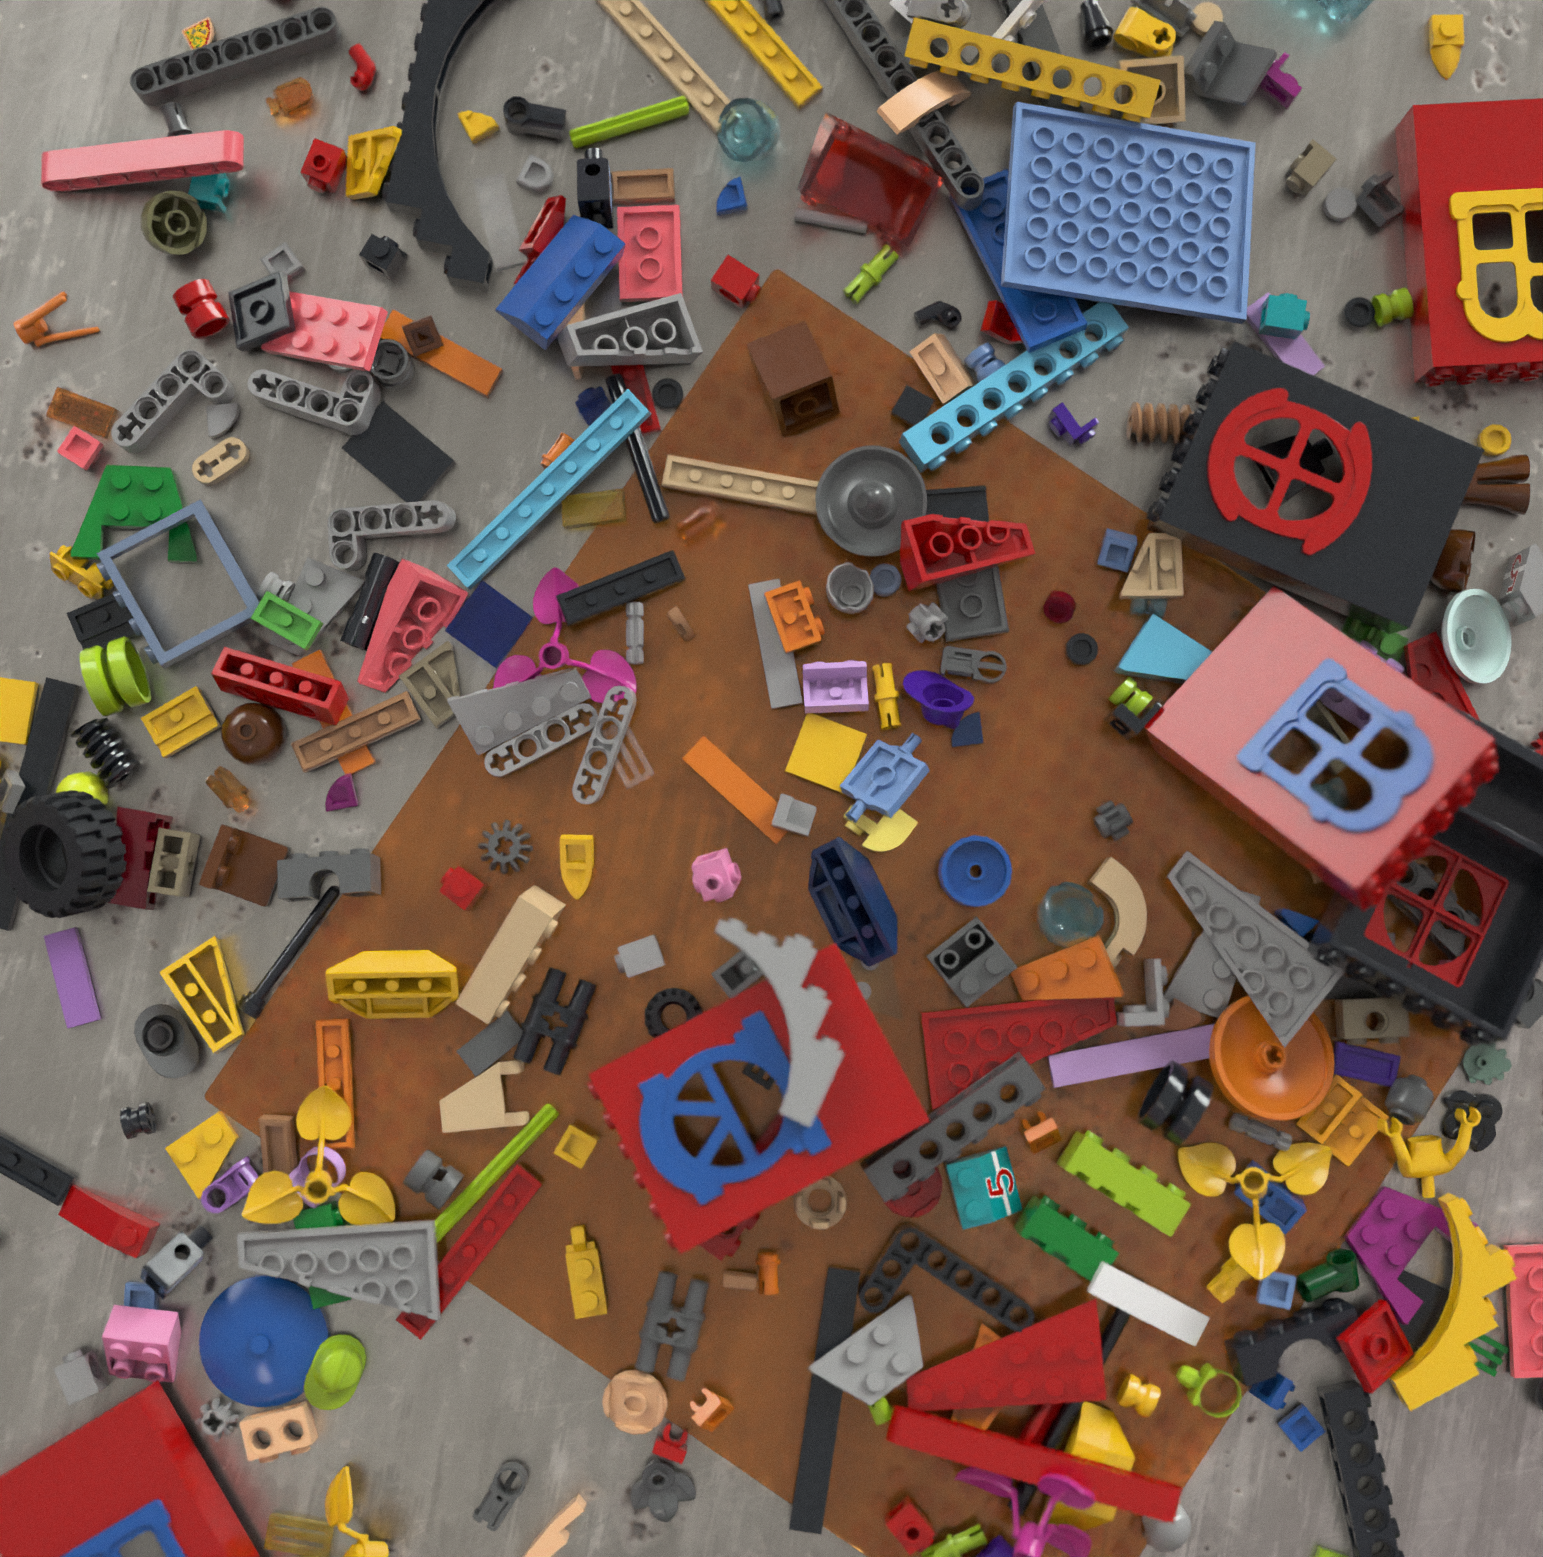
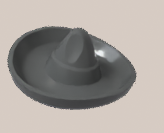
M862 446L842 454L826 468L816 490V513L825 533L843 549L863 556H882L900 549L901 522L926 515L927 492L919 471L904 455L882 446Z

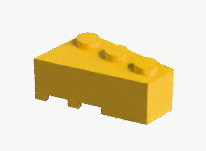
M213 936L159 972L213 1053L219 1054L245 1036L221 945L216 936Z

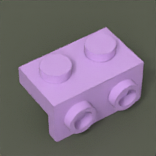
M847 660L836 663L813 662L811 664H804L803 693L805 714L868 711L867 663L865 661Z

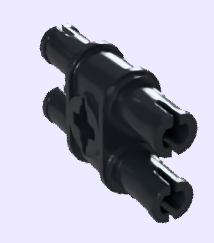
M549 967L539 994L535 993L532 996L534 1000L525 1022L521 1023L523 1033L513 1058L531 1064L541 1038H545V1036L551 1037L553 1045L543 1070L561 1076L571 1049L575 1050L578 1047L576 1043L585 1021L589 1020V1014L586 1012L597 986L579 979L569 1005L562 1007L558 1005L557 998L567 974ZM558 1012L561 1014L560 1020L564 1021V1024H567L568 1027H556L553 1031L549 1029L550 1023L542 1016H554Z

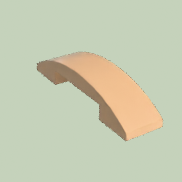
M938 70L918 79L881 105L876 112L898 135L916 126L921 117L946 104L952 107L969 98L972 93L956 76L945 74Z

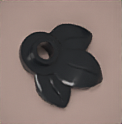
M1460 1090L1447 1095L1443 1099L1446 1106L1452 1111L1444 1123L1443 1136L1453 1140L1458 1138L1461 1123L1455 1118L1456 1109H1463L1467 1119L1470 1113L1469 1107H1473L1480 1112L1482 1107L1489 1106L1492 1108V1112L1487 1116L1481 1115L1479 1124L1472 1128L1470 1146L1474 1152H1479L1493 1142L1496 1137L1495 1124L1502 1116V1106L1496 1097L1490 1094L1475 1096L1468 1091Z

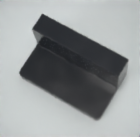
M1157 701L1148 707L1138 718L1121 703L1112 709L1103 720L1126 740H1129L1143 729L1162 705Z

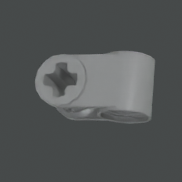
M911 0L906 16L911 19L916 17L960 29L969 22L971 10L970 6L963 0ZM956 7L959 8L957 13L949 15L950 9L955 10Z

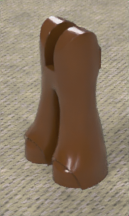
M1526 454L1513 455L1497 461L1478 463L1462 503L1489 505L1502 508L1513 514L1525 515L1530 502V484L1524 483L1530 476L1529 457ZM1485 481H1504L1523 484L1479 485L1478 483Z

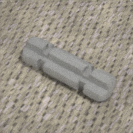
M629 602L626 604V616L628 617V620H626V645L629 647V650H626V661L629 664L638 665L644 662V651L641 650V647L644 646V621L641 620V617L644 616L642 603Z
M1234 1113L1229 1122L1231 1130L1241 1134L1245 1132L1246 1136L1268 1145L1273 1144V1147L1287 1151L1291 1146L1293 1137L1290 1134L1280 1130L1276 1132L1277 1129L1253 1119L1248 1120V1117Z

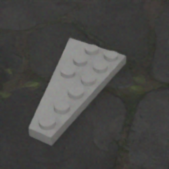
M1186 851L1167 877L1280 1042L1286 1047L1340 979L1344 970L1335 965L1328 967L1314 959L1316 955L1307 951L1310 943L1190 852Z
M435 1220L241 1232L237 1234L239 1268L276 1278L281 1277L298 1282V1284L323 1288L328 1292L369 1303H379L398 1308L399 1311L413 1312L427 1316L429 1319L437 1321L441 1319Z

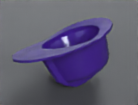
M916 670L908 673L903 679V687L906 693L920 703L922 715L925 720L932 724L956 729L959 726L964 711L973 705L974 697L969 691L935 672Z

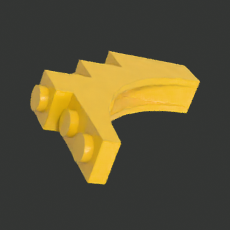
M1451 1193L1438 1198L1448 1223L1453 1247V1275L1447 1302L1438 1323L1425 1343L1388 1378L1401 1403L1409 1411L1479 1375L1474 1363L1478 1362V1359L1472 1348L1466 1343L1498 1327L1493 1317L1497 1312L1488 1297L1484 1296L1517 1279L1512 1270L1515 1267V1263L1506 1249L1501 1250L1493 1244L1485 1247L1488 1244L1487 1238L1478 1226H1473L1469 1218L1473 1215L1469 1205L1463 1198L1459 1199Z

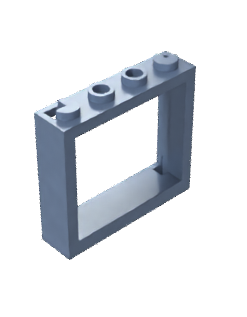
M201 499L97 553L101 560L97 567L105 581L109 579L113 581L117 590L112 593L121 609L127 607L133 616L128 622L137 637L143 634L149 644L144 650L153 665L159 662L165 669L254 621L251 619V616L259 605V601ZM196 517L246 604L247 609L165 652L113 559Z

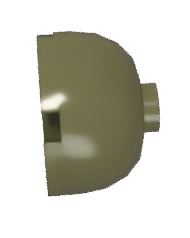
M170 190L154 195L144 205L140 215V228L146 241L154 249L169 255H184L195 247H199L207 232V218L205 213L201 212L197 204L198 201L183 191Z

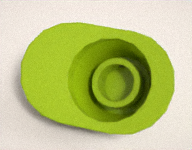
M337 1334L321 1343L315 1353L304 1383L305 1396L311 1405L320 1410H333L342 1407L350 1400L360 1381L366 1362L364 1347L358 1339L351 1335Z

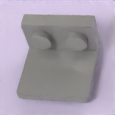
M1161 959L1143 960L1146 1005H1123V1012H1116L1117 1025L1125 1027L1165 1025L1164 1018L1169 1017L1168 998H1163L1162 985L1167 984V970L1165 965H1161Z

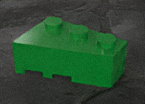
M1045 1194L1042 1199L1033 1195L1013 1225V1228L1021 1237L1026 1240L1029 1239L1042 1248L1044 1252L1054 1256L1090 1282L1101 1261L1109 1265L1113 1264L1119 1252L1112 1248L1115 1243L1112 1239L1098 1231L1096 1236L1087 1231L1085 1228L1088 1223L1075 1214L1071 1213L1069 1217H1066L1060 1213L1058 1209L1061 1205Z

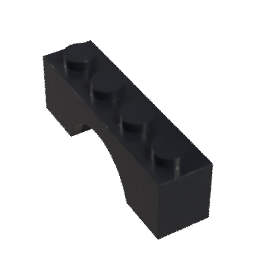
M1330 1298L1325 1300L1322 1306L1313 1309L1304 1308L1297 1310L1291 1317L1283 1320H1269L1263 1324V1327L1252 1331L1242 1330L1236 1332L1233 1338L1224 1341L1234 1377L1246 1387L1275 1377L1279 1360L1284 1351L1295 1342L1304 1339L1319 1340L1323 1346L1335 1354L1343 1352L1336 1338L1358 1319L1356 1308L1342 1298Z

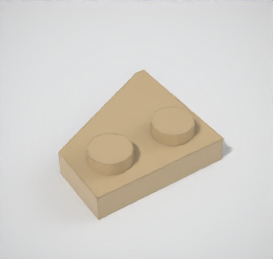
M1149 533L1120 592V599H1180L1184 596L1181 540L1166 533Z

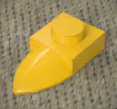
M1463 14L1432 15L1428 20L1431 58L1435 68L1445 80H1448L1454 73L1460 59L1461 48L1464 45Z
M562 834L559 838L562 879L569 893L575 900H579L588 888L594 867L593 835Z

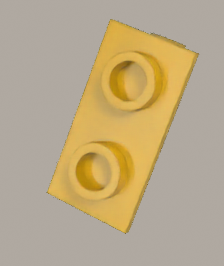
M62 545L58 549L57 554H54L52 551L49 553L52 572L63 581L69 580L75 584L84 596L90 599L94 597L99 600L104 597L105 588L111 590L114 587L111 579L105 581L97 567V563L94 562L86 570L84 567L89 563L88 559H73L71 557L72 546L66 547Z

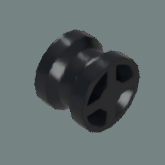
M149 1102L141 1103L138 1108L134 1109L131 1107L121 1108L120 1122L127 1139L136 1138L139 1133L143 1132L147 1135L156 1132L155 1113Z

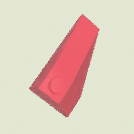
M402 558L388 584L357 681L362 685L386 693L399 679V675L408 670L411 666V660L423 647L427 649L433 643L431 639L443 626L447 628L454 621L468 592L433 571Z

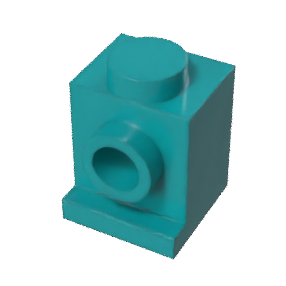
M225 173L195 176L191 179L188 194L198 201L197 204L201 209L225 214L227 208L223 204L222 199L228 195L230 181Z

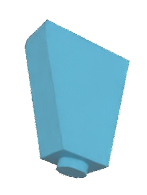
M1152 614L1146 620L1114 671L1122 675L1183 684L1208 658L1212 651L1155 614Z

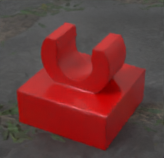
M668 1422L664 1427L663 1436L657 1434L652 1453L682 1464L687 1453L688 1446L684 1443L688 1437V1430L684 1429L680 1438L673 1439L669 1434L672 1424Z

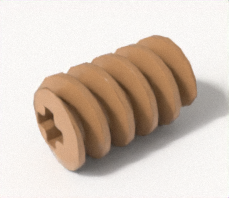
M1133 402L1128 412L1127 438L1129 440L1131 434L1135 433L1137 442L1141 443L1144 434H1148L1150 443H1154L1157 434H1160L1162 443L1166 444L1169 435H1173L1174 442L1177 444L1180 442L1182 435H1186V432L1182 431L1188 415L1190 413L1193 414L1194 411H1191L1188 404L1182 405L1180 411L1176 404H1170L1166 411L1163 403H1158L1154 410L1152 404L1148 402L1144 404L1141 411L1139 403Z

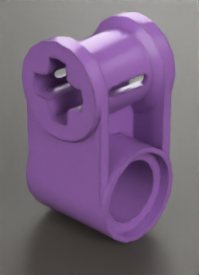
M249 1156L229 1168L224 1175L203 1191L201 1203L208 1212L220 1213L231 1208L241 1199L248 1197L250 1187L259 1177L250 1165L251 1159ZM215 1189H221L226 1195V1201L223 1206L216 1205L213 1202L212 1194Z

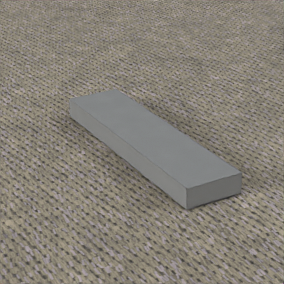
M780 579L748 584L771 710L803 704L794 653L785 654L764 597L765 592L781 587Z

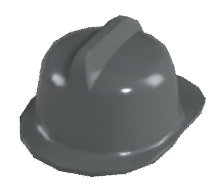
M156 1004L147 1007L140 1013L135 1022L134 1034L139 1048L153 1070L165 1078L175 1079L190 1073L199 1060V1048L193 1034L178 1010L169 1005Z

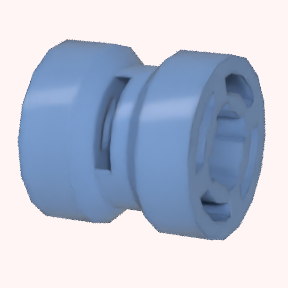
M990 342L981 345L964 359L968 368L974 369L977 373L976 379L978 382L1005 365L1003 360L997 359L994 355L995 349Z

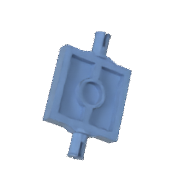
M911 733L902 746L889 745L878 739L839 787L842 792L856 800L855 804L845 814L849 820L856 823L866 809L876 810L892 818L930 771L926 763L914 758L912 755L913 751L922 742L918 735Z

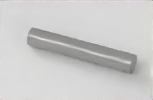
M796 208L794 217L795 221L866 233L868 225L866 220Z

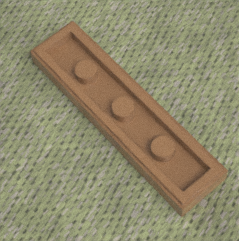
M405 691L339 721L337 726L330 725L292 742L291 746L302 771L307 773L422 720L409 692Z

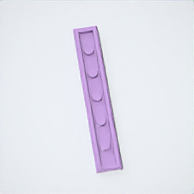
M1215 1023L1049 1055L1047 1059L1053 1087L1165 1067L1172 1060L1181 1064L1208 1059L1210 1037Z

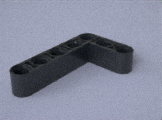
M912 1224L902 1225L896 1230L858 1289L860 1303L866 1311L871 1313L882 1311L913 1265L916 1264L1016 1332H1022V1329L1032 1326L1034 1321V1313L1023 1298ZM906 1233H914L918 1236L917 1245L911 1249H906L901 1245V1238ZM935 1251L945 1254L944 1263L938 1267L928 1264L929 1255ZM895 1260L900 1264V1270L896 1275L888 1276L882 1271L883 1265L887 1261ZM961 1270H968L972 1273L971 1281L966 1285H959L955 1282V1276ZM870 1288H878L882 1291V1297L876 1303L867 1302L864 1298L865 1292ZM989 1288H995L999 1291L998 1299L993 1303L982 1301L984 1291ZM1015 1307H1023L1026 1310L1025 1317L1019 1322L1011 1321L1009 1318L1011 1310Z

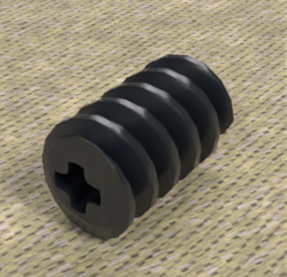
M106 717L94 719L80 726L70 736L72 738L78 737L76 745L78 748H85L83 751L85 758H93L90 762L93 769L100 768L97 775L100 779H107L104 785L107 789H110L131 777L134 773L132 768L138 761L136 759L125 760L131 751L129 748L118 750L123 740L122 738L111 740V736L116 732V729L104 730L103 727L109 721Z

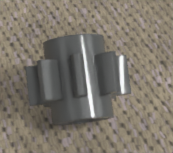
M1112 800L1096 808L1099 815L1093 818V822L1104 839L1112 836L1113 840L1116 841L1130 833L1127 826L1131 825L1133 820L1123 803L1114 806Z

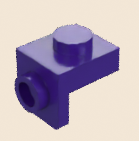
M1063 402L1054 407L1048 416L1050 418L1049 425L1058 437L1062 435L1069 446L1076 442L1083 445L1096 435L1094 430L1100 423L1095 417L1080 427Z

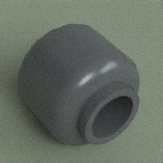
M1412 1074L1408 1075V1078H1396L1385 1100V1106L1390 1111L1389 1116L1398 1119L1405 1125H1413L1414 1122L1423 1121L1434 1099L1432 1090L1426 1086L1427 1081Z

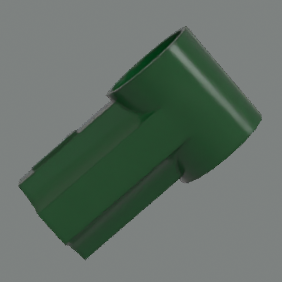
M1348 1249L1333 1250L1327 1254L1325 1263L1298 1275L1295 1288L1299 1292L1301 1299L1309 1304L1334 1291L1347 1293L1356 1290L1360 1282L1355 1253Z

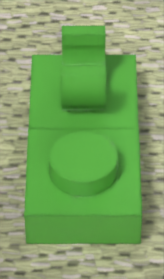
M266 591L251 616V619L307 651L324 624Z
M1348 616L1340 630L1347 637L1355 639L1359 643L1362 640L1370 643L1378 650L1377 654L1385 660L1392 658L1397 662L1404 650V646L1409 640L1398 633H1385Z

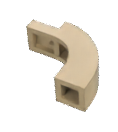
M1108 857L1088 881V884L1106 897L1114 911V929L1104 947L1113 968H1115L1122 959V956L1119 954L1121 950L1128 955H1134L1138 950L1146 930L1147 908L1142 890L1133 875L1113 857Z

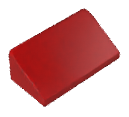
M1064 1403L1037 1404L1017 1439L1042 1445Z

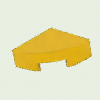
M463 111L457 114L473 144L500 130L497 122L488 115L473 111Z

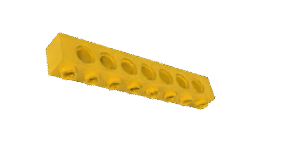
M913 17L904 53L905 57L910 58V65L926 69L928 63L940 65L939 72L958 76L959 70L971 73L970 80L988 84L990 78L1002 81L1001 88L1019 92L1020 86L1031 88V95L1048 100L1050 94L1063 96L1061 103L1080 107L1081 101L1093 104L1092 111L1110 115L1111 109L1122 111L1123 119L1139 123L1142 117L1150 119L1161 81L1156 78ZM936 38H943L948 44V50L942 57H935L930 52V44ZM966 46H974L978 51V59L974 64L966 65L961 60V51ZM997 54H1005L1009 60L1007 69L1001 73L995 72L991 66L992 59ZM1034 61L1039 66V74L1033 80H1026L1022 75V68L1027 62ZM1060 69H1065L1070 77L1068 84L1063 88H1057L1053 84V75ZM1090 77H1096L1100 83L1099 91L1095 95L1088 96L1083 89L1084 82ZM1120 85H1126L1130 89V97L1124 103H1117L1114 99V92Z

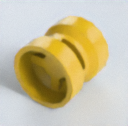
M1129 1373L1121 1384L1116 1403L1125 1408L1133 1405V1408L1136 1409L1139 1415L1148 1418L1157 1405L1160 1388L1151 1383L1147 1385L1141 1384L1139 1377Z

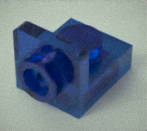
M601 386L596 389L590 387L578 395L579 400L575 402L578 412L588 427L612 405Z

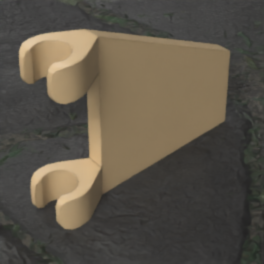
M520 1060L498 1062L441 1099L439 1103L442 1133L527 1124L530 1121L528 1111L505 1112L502 1075L523 1072L525 1069L524 1062Z

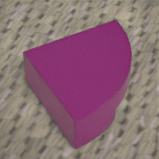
M351 773L339 777L329 788L325 801L326 812L358 805Z

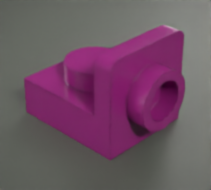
M1284 52L1278 60H1274L1259 87L1288 109L1303 88L1298 85L1295 77L1281 71L1290 56Z

